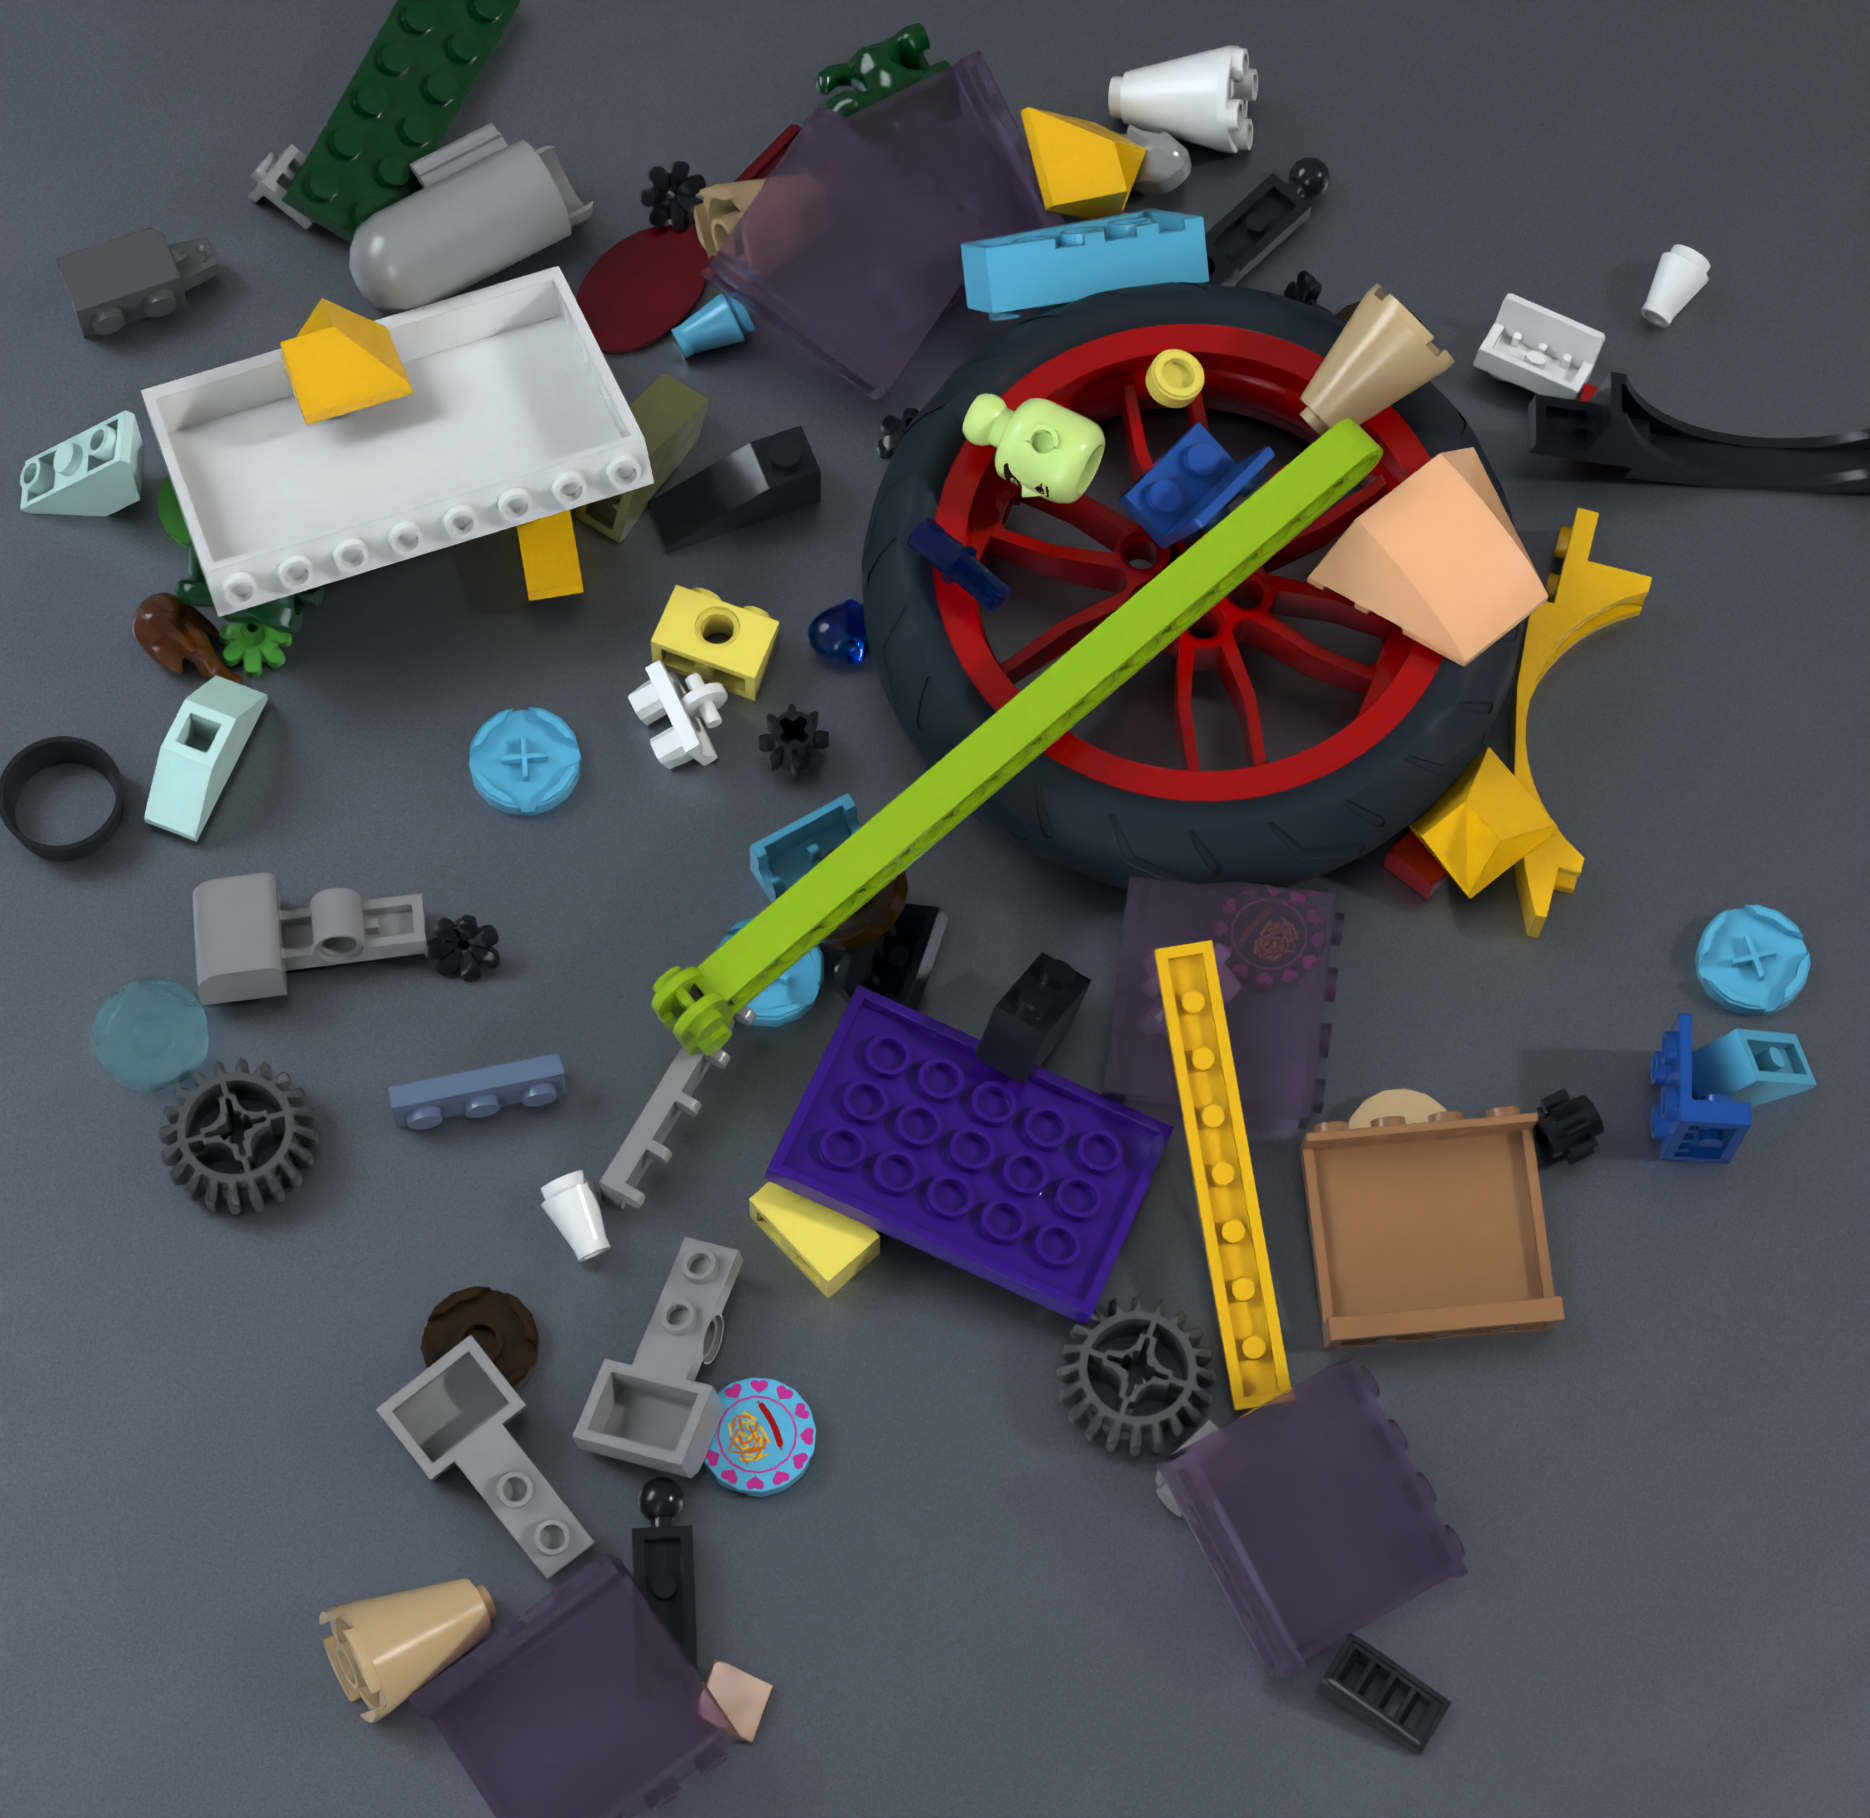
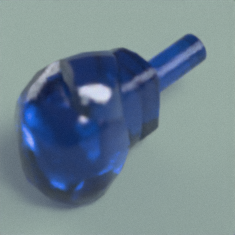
M847 599L844 603L837 604L823 611L813 619L807 631V639L811 647L825 660L833 664L845 662L848 665H853L865 659L870 650L867 642L863 604L861 605L853 599Z

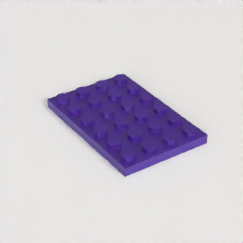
M858 985L767 1168L764 1179L1087 1326L1174 1127L1041 1067L1022 1085L974 1057L981 1040Z

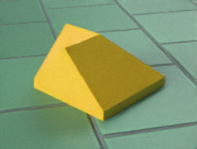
M1031 107L1021 110L1020 113L1045 210L1086 219L1122 214L1147 149L1095 122Z
M321 298L295 338L280 342L283 366L306 425L413 394L410 381L387 327L326 299Z
M1489 746L1470 761L1461 775L1440 796L1431 809L1408 825L1409 829L1469 899L1559 829L1557 824Z

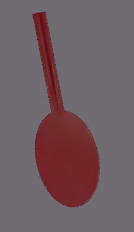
M791 123L734 182L768 178L807 138V135L802 132V128L797 124L794 126ZM695 221L682 232H676L671 226H662L660 228L651 227L634 233L610 248L587 273L577 293L576 301L602 353L625 354L648 347L667 336L671 329L679 326L693 310L704 290L708 276V256L699 241Z

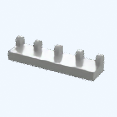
M745 1006L734 1015L729 1029L732 1030L736 1022L745 1026H751L757 1016L756 1013ZM683 1046L681 1047L599 1181L603 1201L621 1211L626 1203L635 1208L642 1206L646 1196L636 1189L638 1183L652 1160L664 1165L668 1163L673 1153L662 1145L682 1112L694 1117L697 1115L702 1105L691 1096L711 1064L725 1069L731 1059L725 1051L719 1049L708 1056L703 1051L691 1055Z

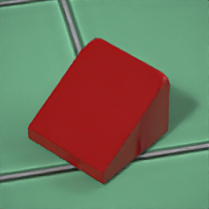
M1412 831L1407 833L1389 850L1384 863L1386 869L1427 900L1449 876Z

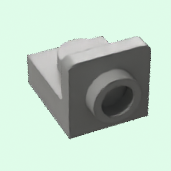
M290 144L278 157L272 152H268L250 175L257 184L247 197L256 203L265 196L304 229H308L314 221L281 201L307 157L293 144Z

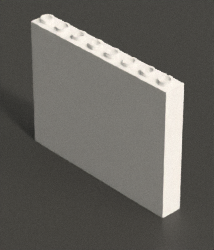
M559 266L375 320L374 322L387 327L410 381L413 394L306 425L283 366L281 349L141 390L158 447L218 617L654 484L645 438Z

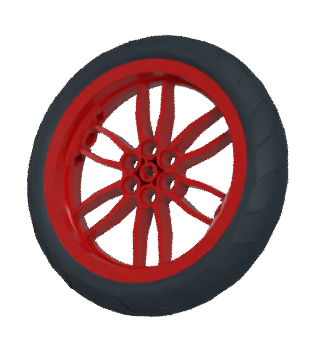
M1168 282L1128 287L1089 295L1025 320L995 338L952 373L931 400L912 419L890 459L873 503L862 557L864 621L871 658L880 677L890 707L908 740L930 768L1020 692L1014 684L1066 651H1069L1205 535L1202 533L1187 546L1180 540L1162 550L1140 525L1085 494L1072 503H1055L1041 496L1021 497L1022 487L1001 478L996 472L995 456L997 448L992 445H975L969 442L963 434L962 427L965 416L976 397L986 393L995 394L1002 398L1006 406L1013 411H1016L1028 399L1043 398L1074 411L1095 423L1114 416L1123 415L1131 473L1135 483L1153 465L1147 450L1140 411L1170 408L1158 403L1150 395L1146 386V372L1157 355L1169 349L1183 350L1193 355L1203 368L1204 385L1193 402L1185 406L1187 408L1189 428L1200 422L1209 432L1205 409H1214L1270 423L1312 444L1321 436L1299 415L1306 408L1299 398L1348 321L1308 304L1253 288L1187 282ZM1429 381L1359 425L1384 451L1378 464L1359 482L1364 488L1320 515L1162 650V652L1172 655L1176 660L1174 729L1182 770L1151 766L1113 755L1092 746L1067 731L971 814L996 833L1043 861L1050 862L1107 885L1152 894L1212 897L1282 888L1327 874L1372 852L1431 809L1473 759L1485 741L1504 703L1516 666L1523 620L1468 665L1463 667L1402 634L1401 627L1371 611L1365 614L1354 608L1355 602L1326 586L1321 590L1308 582L1270 575L1268 573L1324 547L1347 530L1357 517L1442 452L1474 447L1514 526L1502 485L1488 462L1473 430L1460 412ZM1286 465L1278 469L1266 482H1268L1272 477H1274ZM1022 502L1072 524L1112 551V553L1053 545L1004 528L1010 517L1013 505L1020 506ZM989 554H992L1050 579L1118 594L1059 621L1011 658L998 663L981 619L977 595V580ZM1135 559H1143L1150 562L1153 566L1148 569H1138L1129 562ZM1245 598L1253 601L1257 606L1250 609L1240 608L1233 601ZM1274 615L1338 624L1382 638L1381 643L1383 647L1376 665L1370 663L1369 667L1315 644ZM1197 628L1205 629L1214 636L1209 639H1198L1192 636L1189 631ZM1247 642L1307 677L1365 696L1357 717L1341 731L1312 748L1268 763L1265 756L1256 695L1236 643ZM1217 669L1239 718L1248 768L1200 771L1190 703L1193 671Z

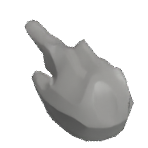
M1129 125L1127 134L1122 135L1115 132L1147 149L1132 186L1134 191L1148 195L1165 194L1177 188L1190 174L1192 164L1188 150L1167 131L1157 133L1140 130Z

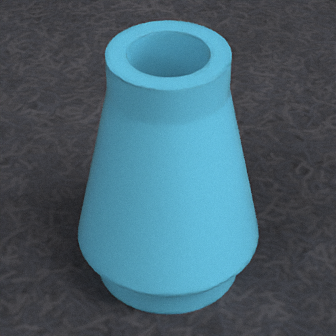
M735 291L725 297L722 292L719 293L682 324L671 329V332L686 359L696 353L745 341L744 335L754 331L755 328L743 302Z

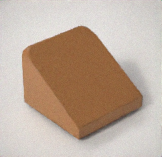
M715 1659L695 1712V1724L753 1744L773 1685L730 1664Z

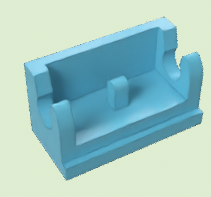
M848 793L750 845V870L771 903L820 863L819 859L827 852L840 846L861 828L856 816L858 815L856 805Z

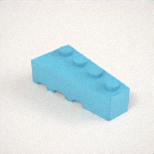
M1150 208L961 243L967 308L987 312L989 320L1018 318L1021 316V309L1037 307L1038 311H1051L1086 296L1115 289L1168 282H1209L1204 219L1202 216Z

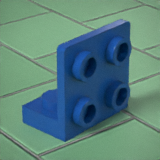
M1198 422L1191 426L1117 501L1162 550L1180 540L1187 546L1202 533H1208L1228 516L1231 511L1227 506L1240 495L1243 498L1249 495L1268 477L1269 474L1263 467L1276 454L1269 446H1266L1236 463L1202 424Z
M1679 1013L1671 1031L1665 1030L1663 1032L1661 1051H1654L1652 1056L1651 1083L1652 1085L1660 1086V1105L1653 1106L1652 1139L1660 1140V1159L1729 1164L1751 1126V1103L1734 1102L1732 1097L1721 1094L1705 1095L1698 1100L1692 1099V1014Z

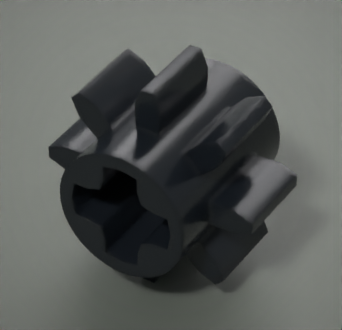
M790 704L788 711L781 714L778 718L772 714L766 716L767 729L771 734L759 736V751L772 752L769 758V769L772 772L781 767L784 770L791 771L794 779L799 777L800 771L806 769L809 765L817 769L821 767V754L817 749H824L829 746V732L823 730L815 731L818 726V712L814 711L807 715L796 711L794 704Z
M1565 1088L1541 1099V1106L1536 1108L1539 1117L1538 1122L1533 1127V1135L1543 1153L1550 1159L1564 1154L1569 1165L1594 1154L1593 1148L1598 1146L1595 1137L1602 1134L1604 1129L1601 1117L1591 1100L1585 1095H1580L1570 1100Z

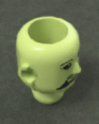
M987 393L980 394L971 404L962 427L963 434L969 442L979 446L992 445L997 448L995 456L996 472L1001 478L1022 487L1021 497L1041 496L1055 503H1072L1083 495L1098 470L1105 449L1104 434L1098 424L1055 402L1043 398L1028 399L1016 411H1013L1006 406L1004 400L999 396Z

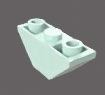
M125 410L26 460L20 477L22 487L20 510L29 514L108 516L139 501L141 498L145 448L135 414Z
M215 675L184 700L160 748L144 815L146 823L197 842L268 700L267 694Z

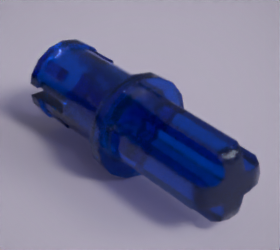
M931 517L927 518L925 522L922 521L913 530L908 539V546L934 565L942 573L941 578L946 584L956 582L991 611L997 610L1008 598L1011 591L1010 587L976 559L977 551L972 545L964 546Z

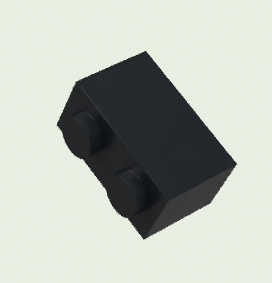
M1042 952L995 1006L974 1057L1024 1085L1070 1030L1091 979L1075 971L1068 963L1054 959Z

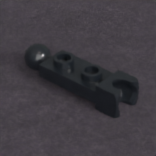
M1304 157L1295 162L1289 172L1288 184L1272 173L1205 234L1209 282H1206V284L1235 287L1236 282L1240 281L1310 217L1312 205L1305 199H1316L1323 195L1330 185L1329 169L1324 162L1314 157Z
M657 1477L643 1485L637 1500L640 1512L646 1519L650 1520V1527L632 1528L637 1690L640 1698H651L654 1694V1682L657 1674L665 1669H674L682 1676L685 1694L693 1697L699 1694L692 1525L674 1526V1519L680 1515L684 1508L685 1496L682 1488L670 1478Z

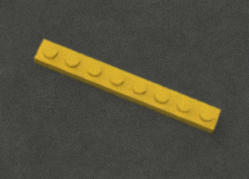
M1208 940L1155 949L1154 958L1233 1412L1292 1403V1390L1213 942Z

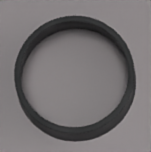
M57 736L39 740L15 755L1 775V818L20 843L40 857L50 860L68 861L88 856L105 845L119 825L123 799V787L119 770L112 758L102 748L90 741L70 736ZM57 763H80L96 769L109 781L115 792L116 802L107 821L91 836L76 843L53 846L37 843L20 833L15 819L16 800L23 785L39 770Z

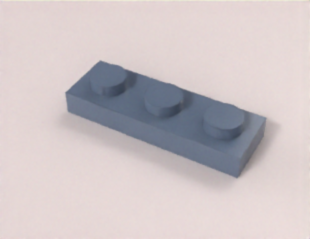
M560 1052L388 1087L397 1127L408 1125L410 1129L415 1130L437 1126L443 1121L442 1118L462 1114L469 1118L487 1117L498 1112L501 1106L521 1102L529 1107L541 1106L553 1102L557 1095L567 1093Z

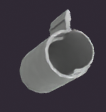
M490 123L409 164L424 189L374 213L356 228L350 247L349 269L361 294L374 306L382 311L394 314L402 313L445 300L567 238L572 234V227L592 217L594 201L585 205L577 196L563 171L555 146L544 145L534 150L523 139L508 146L501 133Z

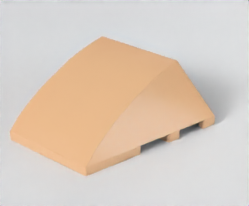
M1474 447L1439 453L1354 520L1307 579L1308 583L1321 590L1326 586L1355 602L1354 608L1368 614L1372 611L1402 628V634L1463 667L1468 665L1548 599V594Z

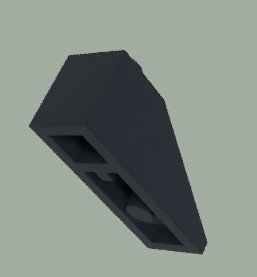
M800 425L744 445L648 502V508L665 550L669 553L820 502L821 471Z

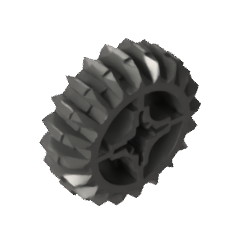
M242 1058L237 1061L235 1072L227 1073L223 1063L216 1061L213 1068L215 1077L207 1080L204 1074L195 1071L192 1078L196 1089L191 1091L185 1087L177 1086L175 1091L176 1098L182 1106H165L163 1114L166 1121L171 1125L159 1129L161 1142L168 1145L161 1151V1158L164 1165L174 1166L169 1175L175 1185L187 1183L185 1193L191 1201L194 1202L205 1195L207 1208L214 1212L221 1206L224 1199H227L231 1214L238 1215L242 1209V1202L250 1200L254 1210L261 1212L264 1209L262 1196L271 1193L276 1201L283 1202L286 1196L281 1184L285 1181L292 1186L300 1187L303 1179L296 1167H312L314 1158L312 1153L306 1148L318 1144L317 1131L309 1128L316 1122V1116L313 1108L303 1107L307 1101L305 1091L300 1087L290 1090L292 1081L287 1073L282 1072L271 1079L272 1071L270 1065L263 1061L254 1073L251 1074L247 1061ZM238 1100L262 1102L277 1112L268 1114L267 1110L247 1111L239 1105ZM220 1106V1113L216 1121L207 1127L201 1128L200 1135L195 1136L201 1121L213 1109ZM234 1117L237 1118L240 1130H245L243 1145L246 1154L244 1156H241L237 1143L233 1144L232 1133L235 1130L232 1118ZM283 1137L282 1143L275 1155L258 1168L257 1160L261 1152L272 1145H276L277 1138ZM210 1159L211 1163L219 1161L231 1162L238 1167L240 1174L216 1172L199 1161Z
M1138 1295L1132 1298L1130 1311L1124 1312L1121 1303L1114 1298L1108 1304V1318L1099 1310L1094 1309L1088 1322L1089 1327L1077 1323L1071 1327L1070 1336L1075 1343H1063L1061 1345L1059 1356L1067 1363L1057 1367L1056 1380L1069 1385H1066L1059 1391L1060 1403H1078L1069 1412V1421L1072 1424H1078L1087 1419L1090 1420L1085 1431V1438L1088 1441L1096 1439L1102 1431L1109 1434L1106 1442V1449L1109 1452L1116 1450L1119 1439L1129 1440L1128 1450L1133 1457L1139 1455L1142 1440L1147 1439L1154 1453L1162 1452L1164 1448V1433L1172 1441L1180 1444L1184 1441L1186 1435L1182 1424L1198 1428L1202 1422V1416L1196 1408H1209L1213 1395L1204 1388L1215 1384L1216 1372L1204 1366L1212 1361V1349L1206 1347L1194 1348L1201 1341L1203 1332L1198 1327L1191 1328L1186 1332L1182 1331L1187 1317L1184 1311L1175 1313L1170 1320L1164 1318L1166 1303L1163 1300H1158L1154 1304L1153 1312L1142 1311L1143 1300ZM1139 1336L1136 1344L1128 1350L1117 1351L1108 1348L1105 1353L1098 1351L1103 1345L1116 1338ZM1157 1342L1166 1347L1176 1358L1183 1374V1380L1173 1377V1371L1160 1365L1154 1353ZM1145 1355L1142 1368L1144 1374L1141 1384H1135L1131 1396L1126 1397L1129 1386L1127 1380L1131 1367H1137L1140 1356ZM1088 1371L1099 1374V1381L1110 1385L1117 1395V1404L1114 1410L1104 1404L1096 1395L1090 1384ZM1166 1398L1175 1401L1171 1406L1159 1413L1149 1416H1132L1136 1407L1144 1401L1154 1400L1164 1403Z

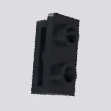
M905 903V907L893 927L878 940L858 949L844 950L843 956L838 959L835 965L834 989L848 1004L857 986L860 985L918 1011L949 917L940 907Z

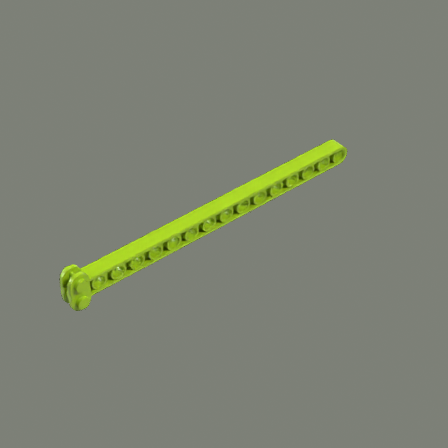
M1351 417L1345 418L1332 426L697 967H687L683 970L680 966H675L660 976L653 985V990L656 994L651 1001V1006L661 1023L669 1030L674 1029L675 1037L691 1055L703 1051L708 1056L718 1051L732 1036V1031L729 1027L733 1022L735 1014L1362 481L1378 464L1384 452L1382 448Z

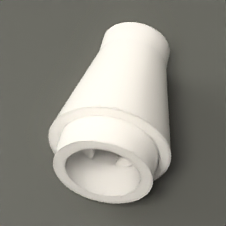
M1679 244L1674 245L1670 252L1663 253L1647 300L1640 311L1642 316L1656 326L1662 328L1669 327L1673 318L1709 281L1707 272L1710 269L1709 261L1696 250Z
M583 1170L561 1176L540 1189L545 1199L541 1204L542 1208L572 1247L579 1262L593 1258L611 1248L605 1234L595 1182L588 1181Z

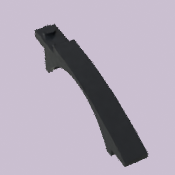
M1610 372L1588 402L1536 394L1528 404L1529 453L1625 467V478L1727 489L1806 493L1870 492V428L1843 434L1806 438H1762L1716 432L1685 423L1661 412L1637 393L1631 385L1627 374Z

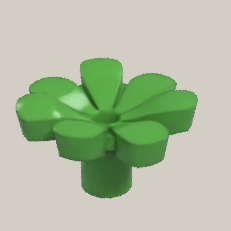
M256 623L226 624L221 627L218 637L220 643L227 645L222 651L221 658L227 666H235L240 661H243L244 675L248 678H257L262 674L263 662H266L274 669L280 668L285 663V655L279 647L290 646L292 636L291 633H280L270 627Z

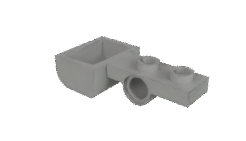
M258 873L208 880L198 885L192 894L197 990L201 1005L288 995L286 971L424 954L428 942L425 905L422 893L362 901L361 896L351 889L330 888L314 895L311 899L310 907L282 910L281 897L275 876L270 873Z
M684 1237L632 1365L606 1358L603 1361L572 1436L579 1449L687 1478H693L698 1473L720 1422L723 1405L714 1386L696 1382L695 1378L701 1364H710L720 1348L724 1330L722 1312L743 1263L739 1250Z
M469 1335L378 1406L376 1411L432 1482L457 1464L548 1581L595 1542L504 1427V1425L525 1410L527 1406L473 1336Z

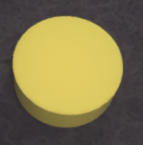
M1169 349L1157 355L1146 372L1145 381L1150 395L1158 403L1170 408H1182L1193 402L1204 385L1205 377L1201 364L1193 355L1183 350Z

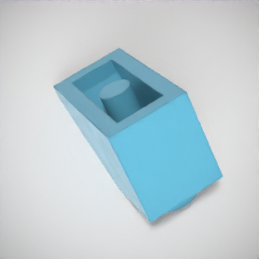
M1736 1028L1692 1053V1096L1695 1100L1705 1095L1721 1094L1732 1097L1734 1102L1751 1103V1107L1804 1092L1817 1086L1796 1034Z

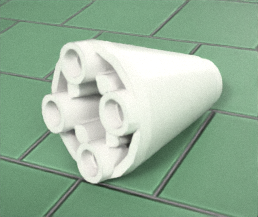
M1234 45L1129 70L1123 76H1113L1111 78L1108 93L1110 117L1112 119H1122L1125 125H1132L1142 130L1157 133L1167 131L1174 139L1223 153H1237L1239 150L1249 151L1253 142L1252 120L1247 118L1248 101H1255L1257 98L1258 73L1256 69L1249 68L1248 50Z

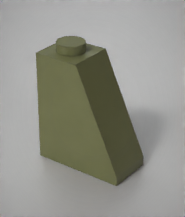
M663 373L628 405L645 438L654 484L576 507L574 517L620 543L647 509L648 502L656 497L698 441L710 399L668 374Z

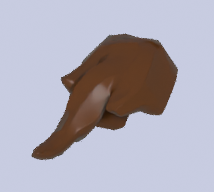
M166 592L153 594L140 604L133 615L131 630L138 644L155 662L170 672L182 674V660L186 658L197 666L202 677H214L217 675L242 684L243 677L230 671L219 661L207 634L219 637V631L194 606L182 604L178 596Z

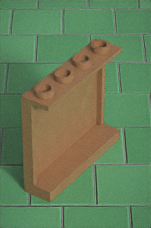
M1502 1106L1486 1110V1117L1463 1119V1114L1460 1111H1445L1429 1115L1428 1122L1406 1124L1405 1117L1388 1116L1372 1120L1370 1122L1371 1127L1348 1129L1347 1122L1332 1121L1314 1125L1313 1132L1305 1134L1300 1143V1154L1324 1351L1555 1330L1565 1320L1562 1296L1555 1297L1533 1137V1127L1538 1122L1537 1112L1520 1114V1107Z

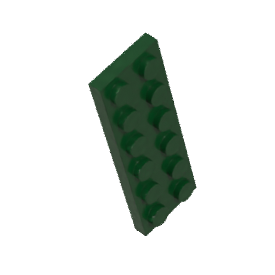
M396 0L281 201L352 244L356 228L369 217L412 195L419 181L409 164L438 149L520 1Z

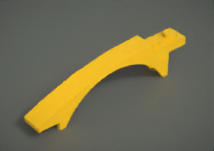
M1582 508L1577 509L1571 527L1564 525L1560 527L1553 557L1563 560L1559 575L1549 572L1545 585V590L1548 594L1547 601L1525 618L1509 707L1508 769L1546 813L1547 811L1533 783L1527 757L1526 719L1530 699L1550 667L1577 642L1610 624L1639 616L1652 580L1650 576L1588 561L1599 513ZM1559 829L1514 864L1517 892L1527 936L1537 939L1547 918L1553 889L1573 894L1577 877H1580L1585 859L1566 840Z

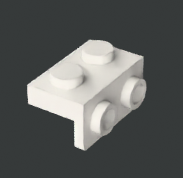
M1509 293L1503 300L1494 325L1478 350L1473 366L1488 372L1497 380L1511 382L1538 395L1577 400L1584 383H1587L1605 341V335L1600 331Z

